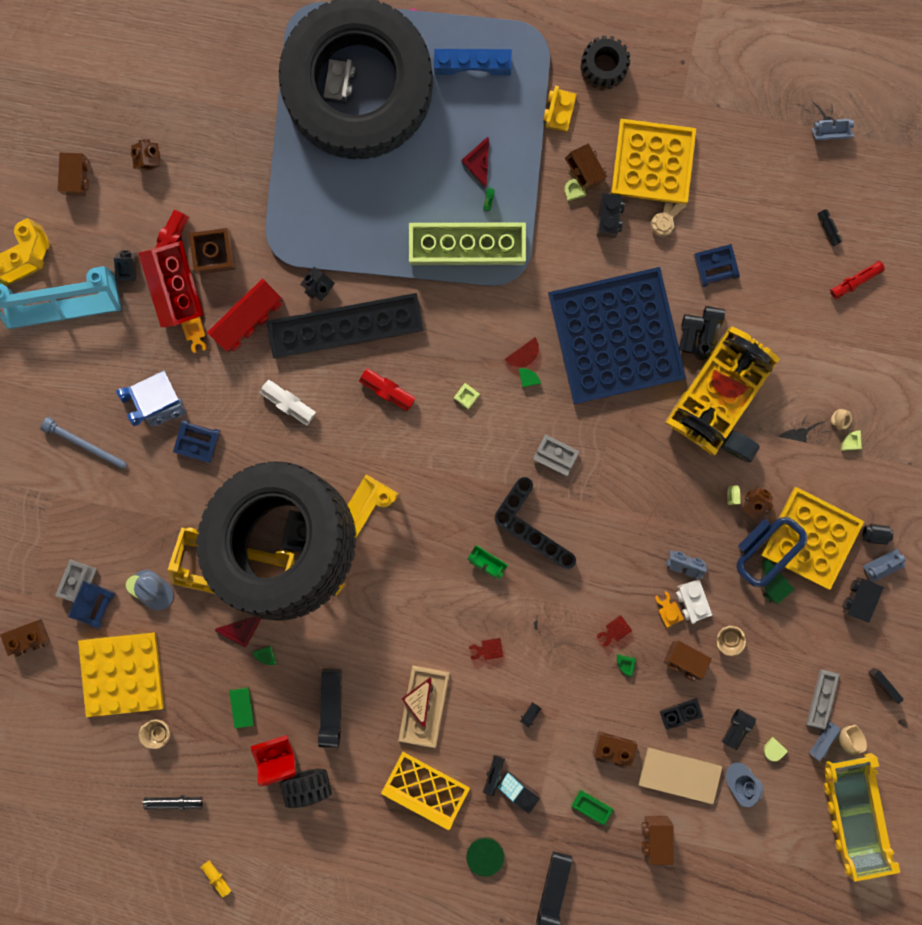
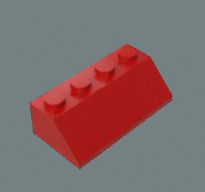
M182 241L138 252L160 327L175 326L204 315Z
M262 278L207 331V334L225 351L229 353L231 351L235 352L241 346L240 342L245 337L248 339L254 334V328L258 324L263 325L269 319L268 315L272 311L276 312L283 305L281 303L283 298Z

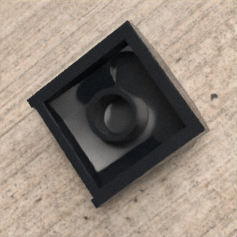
M289 509L282 548L302 552L307 535L305 519L300 511Z

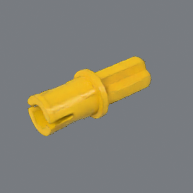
M210 860L200 867L210 880L209 884H213L221 897H225L231 892L230 887L222 878L223 874H219Z

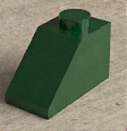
M764 559L762 561L761 579L774 567L769 560ZM779 572L769 584L761 587V590L764 592L762 596L769 603L773 602L778 605L794 588Z

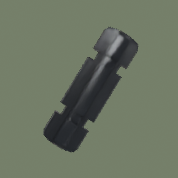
M824 209L818 213L820 221H823L822 225L827 236L831 238L829 239L831 244L835 246L843 240L841 235L837 233L839 231L833 219L829 217L828 209Z

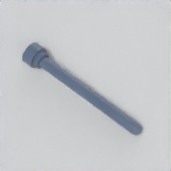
M46 417L40 427L41 431L47 434L55 433L121 469L126 467L127 464L123 460L58 427V424L52 418Z

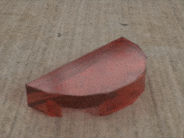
M536 337L504 360L509 365L515 367H525L531 364L539 352V343Z
M716 370L712 372V386L722 397L736 398L744 394L749 388Z

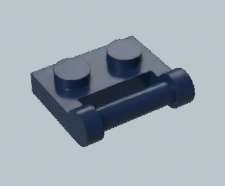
M732 244L694 254L701 287L730 278H740ZM730 265V271L706 276L705 271Z
M183 419L173 452L211 463L221 430L208 429L191 424L188 420ZM186 431L211 437L210 443L185 436Z
M83 580L68 613V617L101 629L103 617L111 599H114L116 593ZM99 594H102L104 598L95 619L91 618L90 614Z

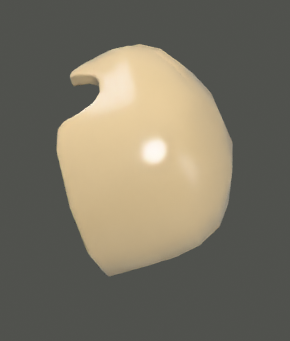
M726 626L717 635V647L724 655H739L746 646L745 634L736 626Z
M155 719L141 726L138 737L140 743L145 748L159 749L167 744L171 737V731L168 724L163 720Z
M857 725L844 727L840 731L839 742L846 753L857 755L867 750L865 736Z

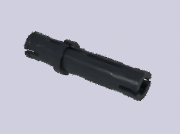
M185 795L180 797H144L143 805L145 806H143V809H179L180 811H185V809H202L203 801L201 800H203V797H186Z

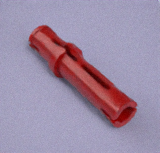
M879 260L856 275L845 278L841 284L830 289L831 296L837 300L844 294L855 291V288L884 272V264Z

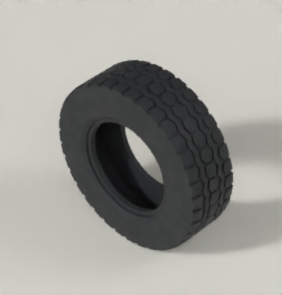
M332 0L331 3L328 4L326 2L320 5L318 9L315 8L310 11L308 16H304L298 22V26L295 25L290 32V37L288 36L284 44L285 48L282 50L281 61L279 62L280 91L295 126L313 145L329 154L342 158H375L382 156L381 154L383 153L387 154L394 151V148L397 149L403 145L404 141H408L421 126V122L424 121L432 97L431 58L420 32L406 16L403 17V13L395 8L393 10L392 6L384 2L381 4L378 0ZM353 45L368 46L380 51L390 60L396 71V83L386 102L374 111L360 115L345 114L333 109L322 99L318 92L319 74L324 63L336 51Z
M280 461L255 464V466H249L243 469L244 471L234 474L233 478H229L222 484V487L218 488L214 493L215 496L211 497L207 504V509L202 514L196 542L198 544V547H196L197 557H199L198 563L200 569L203 570L201 573L210 589L223 602L237 610L261 619L274 621L303 617L310 614L309 612L319 609L320 605L327 603L331 599L330 597L334 596L340 589L339 586L344 583L347 578L346 574H349L352 566L351 561L354 560L355 555L354 548H356V538L354 537L356 530L352 514L349 512L350 509L344 498L332 485L302 466ZM282 506L298 507L304 516L307 529L306 542L300 557L285 572L274 577L259 578L252 570L247 554L248 540L252 529L262 516L275 508Z

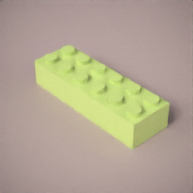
M409 223L410 265H525L526 223Z

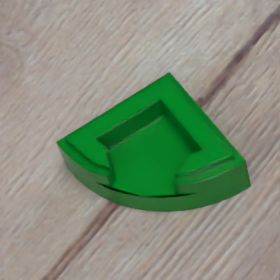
M487 188L483 210H491L495 193L493 188Z
M526 368L518 369L522 388L541 384L538 375L532 370Z
M272 646L252 652L254 657L263 664H277Z
M617 654L618 667L625 675L632 677L636 658Z

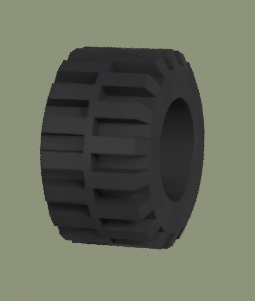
M602 36V39L597 37L594 39V42L591 41L587 48H585L580 68L583 70V78H587L586 82L588 84L593 83L592 87L600 86V90L608 87L609 90L614 85L617 87L625 79L631 60L629 59L630 53L626 52L627 46H622L620 39L615 41L613 36L610 39H607V36ZM600 55H608L614 59L616 68L612 71H602L595 65L594 59Z
M317 768L296 773L294 777L282 780L279 783L284 804L287 808H301L313 805L332 795L326 769Z

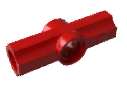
M174 209L166 226L160 230L157 236L156 247L181 241V234L190 217Z
M366 368L358 381L376 392L375 394L388 402L391 401L407 412L416 399L413 395L399 388L400 386L386 377H381Z

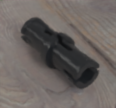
M493 755L490 770L486 773L488 777L483 790L484 794L495 795L498 780H501L502 777L500 774L505 761L504 757Z

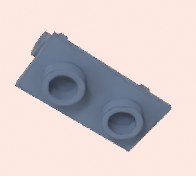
M837 119L835 126H833V120H818L817 123H814V128L811 130L815 140L825 141L828 139L843 140L854 138L851 128H854V121L850 119Z
M178 398V403L145 419L151 427L158 426L165 421L180 418L182 415L187 414V411L182 406V399Z
M895 549L863 565L870 581L875 582L905 567L904 562H906V558L903 554L900 555L898 549Z
M670 550V559H667L665 565L668 569L682 573L683 568H687L685 575L695 579L703 578L704 572H707V567L702 559L691 558L683 552Z

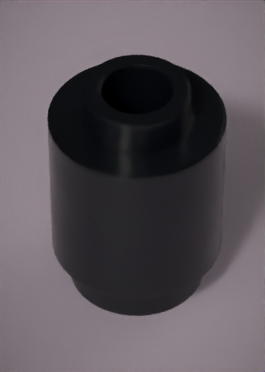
M869 524L864 526L862 537L868 543L888 545L889 541L893 540V530L890 529V526Z

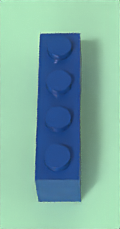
M434 49L435 75H454L462 71H483L491 75H511L512 49Z

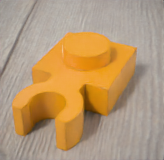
M201 317L181 323L186 341L192 340L193 342L191 345L192 352H197V344L202 346L203 351L206 350L207 345L201 340V337L206 336Z
M664 591L665 600L660 601L657 595L655 600L658 604L662 605L658 612L665 626L669 627L684 620L676 602L670 603V595L667 591Z

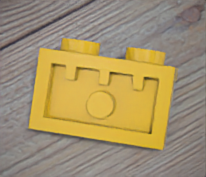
M555 86L554 91L550 90L547 102H550L551 105L549 110L545 109L543 120L546 121V128L567 132L577 94L559 90V86Z

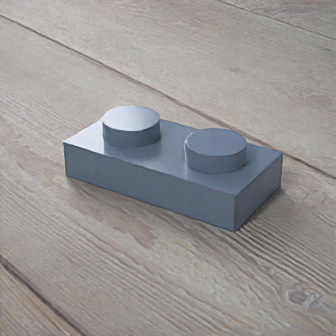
M829 721L826 730L822 731L809 754L819 761L825 758L829 753L831 743L838 739L841 728Z

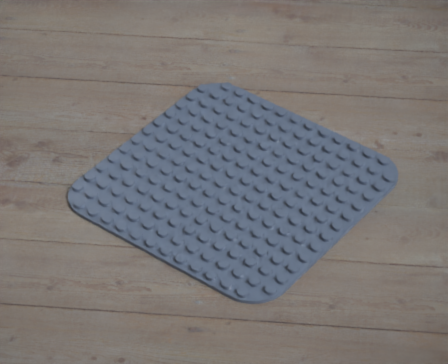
M326 2L311 3L299 9L287 24L284 44L288 36L290 37V32L295 25L298 26V22L304 16L307 17L310 11L315 8L318 9L320 5ZM397 9L403 13V17L406 16L413 23V26L415 25L427 45L432 65V97L426 117L421 122L422 124L418 130L414 132V135L408 141H404V144L397 149L394 148V151L387 154L383 153L381 154L382 156L375 158H342L329 154L313 145L311 141H308L292 121L282 99L279 86L265 231L271 250L280 260L300 268L312 269L316 267L320 270L485 286L505 285L514 281L524 272L532 253L544 129L543 117L546 108L550 67L548 44L536 28L517 20ZM363 45L348 46L336 51L324 63L319 74L318 92L330 107L341 113L350 115L369 113L383 105L390 97L396 83V71L390 60L380 51ZM434 49H512L511 75H491L483 71H462L454 75H435ZM330 59L344 62L350 59L353 66H355V76L350 80L352 95L348 97L347 103L324 99ZM488 137L487 186L484 188L461 160ZM488 187L495 190L490 211L483 210ZM409 223H526L525 265H410Z

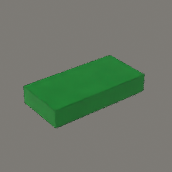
M249 687L229 690L234 729L254 726Z
M581 789L571 804L572 808L605 826L614 810L611 806Z

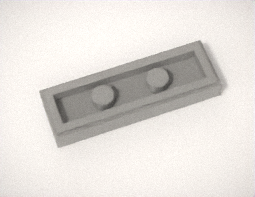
M819 669L806 725L826 730L840 674Z

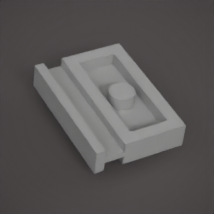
M545 434L533 460L568 476L580 451Z
M69 559L55 596L74 602L82 581L91 583L96 568Z

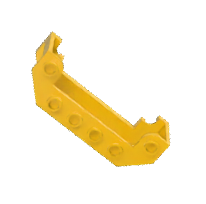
M30 218L18 222L14 227V234L19 244L0 253V284L8 286L43 267V259L46 250L49 249L50 241L43 227Z

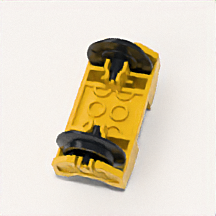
M733 326L728 328L706 359L707 362L693 383L680 397L664 424L687 437L711 456L716 455L718 449L726 440V437L764 381L773 371L780 358L768 347H762L763 344H759L756 339L753 338L751 340L749 334ZM677 412L681 415L679 422L676 421Z

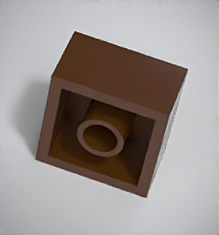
M228 228L189 233L195 273L200 275L236 270L232 236Z
M645 816V822L641 824L642 834H644L645 841L641 843L644 858H647L650 865H674V825L668 816Z

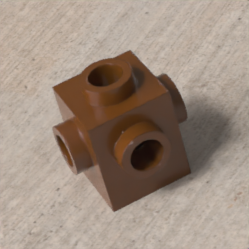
M142 139L139 140V143L131 146L133 169L152 170L160 166L158 143Z
M757 486L754 491L750 490L745 496L744 500L746 501L743 504L742 511L759 521L764 514H768L772 510L773 496L768 490Z

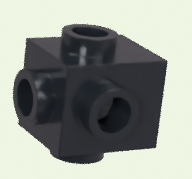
M313 267L300 285L306 289L304 293L311 299L316 297L322 301L335 282L322 271Z

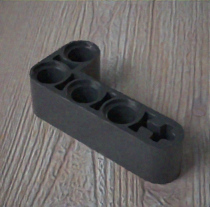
M322 669L321 713L318 733L319 748H338L340 745L342 669Z
M556 851L552 852L536 925H560L559 914L572 864V855Z

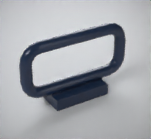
M789 517L779 518L772 525L764 518L738 545L743 555L737 561V572L753 587L766 586L804 548L808 539L806 531ZM782 525L790 526L800 537L798 543L761 580H756L745 570L744 564Z

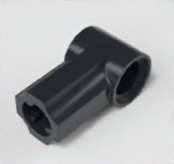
M705 306L702 316L704 317V324L700 343L705 342L706 345L708 342L710 345L716 346L720 326H722L725 317V309Z
M684 314L679 346L681 352L696 353L699 334H701L704 324V317Z
M737 709L731 718V725L722 742L737 750L745 735L753 729L756 718L741 709Z

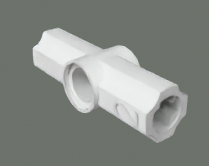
M269 379L259 392L275 403L276 407L288 415L291 414L305 425H308L316 414L314 410L302 403L298 397L287 390H283Z

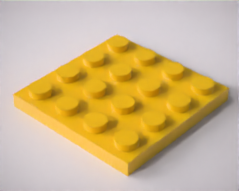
M620 119L611 194L687 205L696 128Z
M794 487L779 518L789 517L795 520L806 531L808 539L804 548L785 568L830 590L865 521ZM782 525L767 540L760 555L778 563L798 543L800 539L798 533L790 526Z
M156 632L78 641L86 717L164 708Z

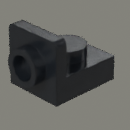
M122 250L114 257L115 280L135 281V259L137 258V253Z

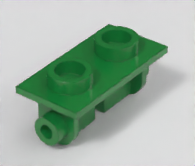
M475 545L467 558L470 564L480 570L482 567H485L484 572L493 577V579L497 578L500 580L508 567V564Z

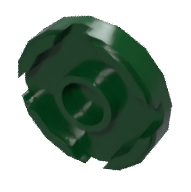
M491 837L475 839L467 849L466 860L468 867L479 876L487 877L494 875L501 869L504 863L502 846Z

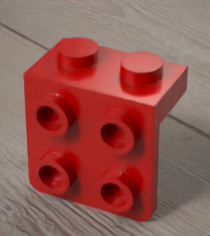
M288 735L251 746V752L257 764V783L259 787L287 780L296 775L295 751Z

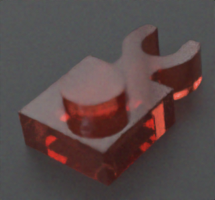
M619 615L605 625L608 631L599 632L596 637L599 639L602 636H606L607 640L602 644L606 647L610 644L612 638L618 642L632 632V629L622 615Z
M500 637L481 640L482 646L476 644L469 646V649L477 650V654L471 656L472 660L478 659L480 655H484L485 660L504 657Z

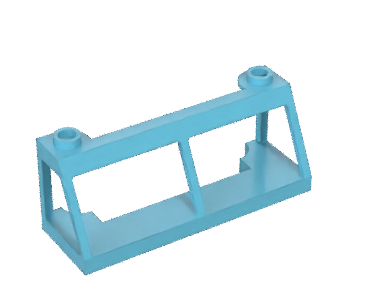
M105 266L96 267L88 271L86 275L87 282L13 294V290L0 284V308H4L5 314L4 316L0 310V319L7 329L122 311L115 272ZM97 292H98V294H95V295H89V296H83V297H76V298H70V299H64V300H58V301L55 300V299H61V298H67V297H73V296H79V295H85V294H91V293H97ZM43 301H51V302H46V303H40V304H34V305L25 306V304H31V303H37V302H43Z

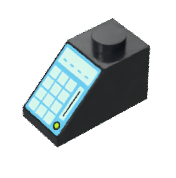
M507 771L497 785V788L528 814L540 799L537 791L509 771Z

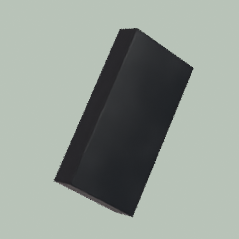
M872 668L869 671V674L893 702L900 704L904 698L880 670Z

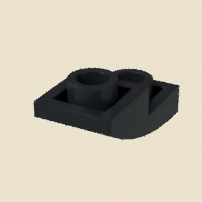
M698 698L678 703L660 711L666 730L684 725L685 722L704 716Z

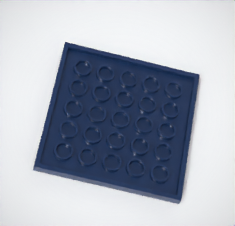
M660 267L548 292L573 405L686 379Z

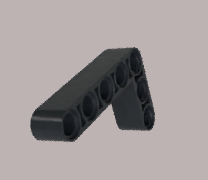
M519 478L495 512V522L565 569L573 568L576 564V557L573 553L516 516V513L533 489V482L530 478ZM522 480L529 482V489L526 491H522L519 488V483ZM511 496H516L519 499L516 507H511L508 504ZM501 512L508 514V520L505 523L498 521L497 517ZM516 523L524 525L522 533L514 532V525ZM534 533L540 536V541L537 544L530 542V536ZM549 544H554L556 547V551L552 555L546 553V547ZM564 555L572 557V562L569 565L562 563Z

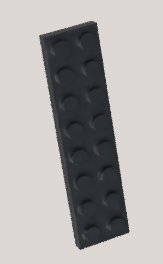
M417 293L266 321L273 359L424 331Z

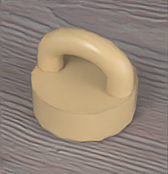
M844 409L835 411L831 417L832 425L841 429L849 427L852 421L851 412Z

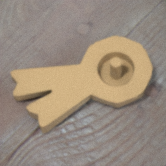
M665 202L663 212L656 214L650 222L652 232L660 237L668 236L674 228L673 218L686 207V204L676 203L673 207L674 203Z

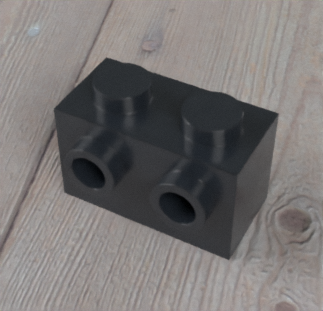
M603 193L600 200L596 236L616 238L618 232L622 231L623 221H620V213L624 212L625 202L622 201L621 195Z
M857 577L851 583L849 597L843 602V613L869 623L884 587Z

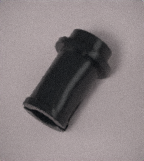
M705 342L701 343L696 349L695 356L699 360H706L710 355L711 345L708 342L706 345Z
M531 702L525 714L520 716V722L528 728L531 725L533 726V721L542 708Z

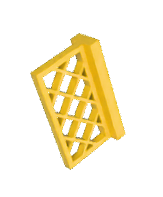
M402 752L381 794L441 827L450 830L470 788ZM406 757L412 761L413 769L403 772L401 762ZM414 762L420 765V767H415ZM421 768L428 769L430 778L420 781L417 770ZM414 771L417 782L406 785L404 774ZM402 775L404 786L395 788L390 785L394 777ZM443 777L447 787L436 790L433 779ZM431 780L434 791L423 794L420 783ZM448 781L454 783V785L449 786ZM418 784L421 795L416 797L410 796L407 787ZM459 786L465 789L461 797L453 799L450 788ZM448 789L451 800L440 803L437 792ZM435 793L438 804L434 806L427 805L425 796ZM453 804L454 811L451 817L443 814L442 805Z

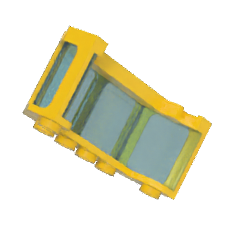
M872 753L832 763L828 761L825 767L826 783L823 786L826 795L829 796L830 802H827L829 813L833 816L831 827L837 836L835 846L841 854L846 875L854 882L900 873L899 863H894V851L890 848L876 779L878 771L875 767H879L878 758Z

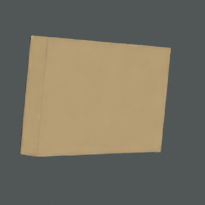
M412 665L407 694L427 678H432L426 725L422 727L405 704L398 742L436 749L450 672Z
M647 747L638 785L714 804L722 766Z

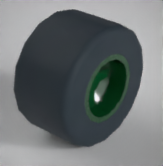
M731 430L726 440L722 443L721 448L732 456L750 463L753 461L760 446L751 438Z

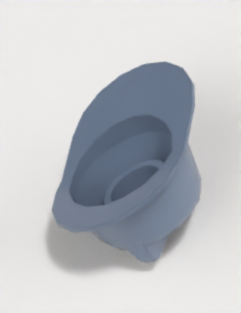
M142 570L135 574L140 577L137 578L134 584V592L141 602L153 610H162L171 604L174 593L172 587L151 570Z
M731 764L726 772V782L740 805L744 807L754 806L763 799L762 782L753 775L745 764Z

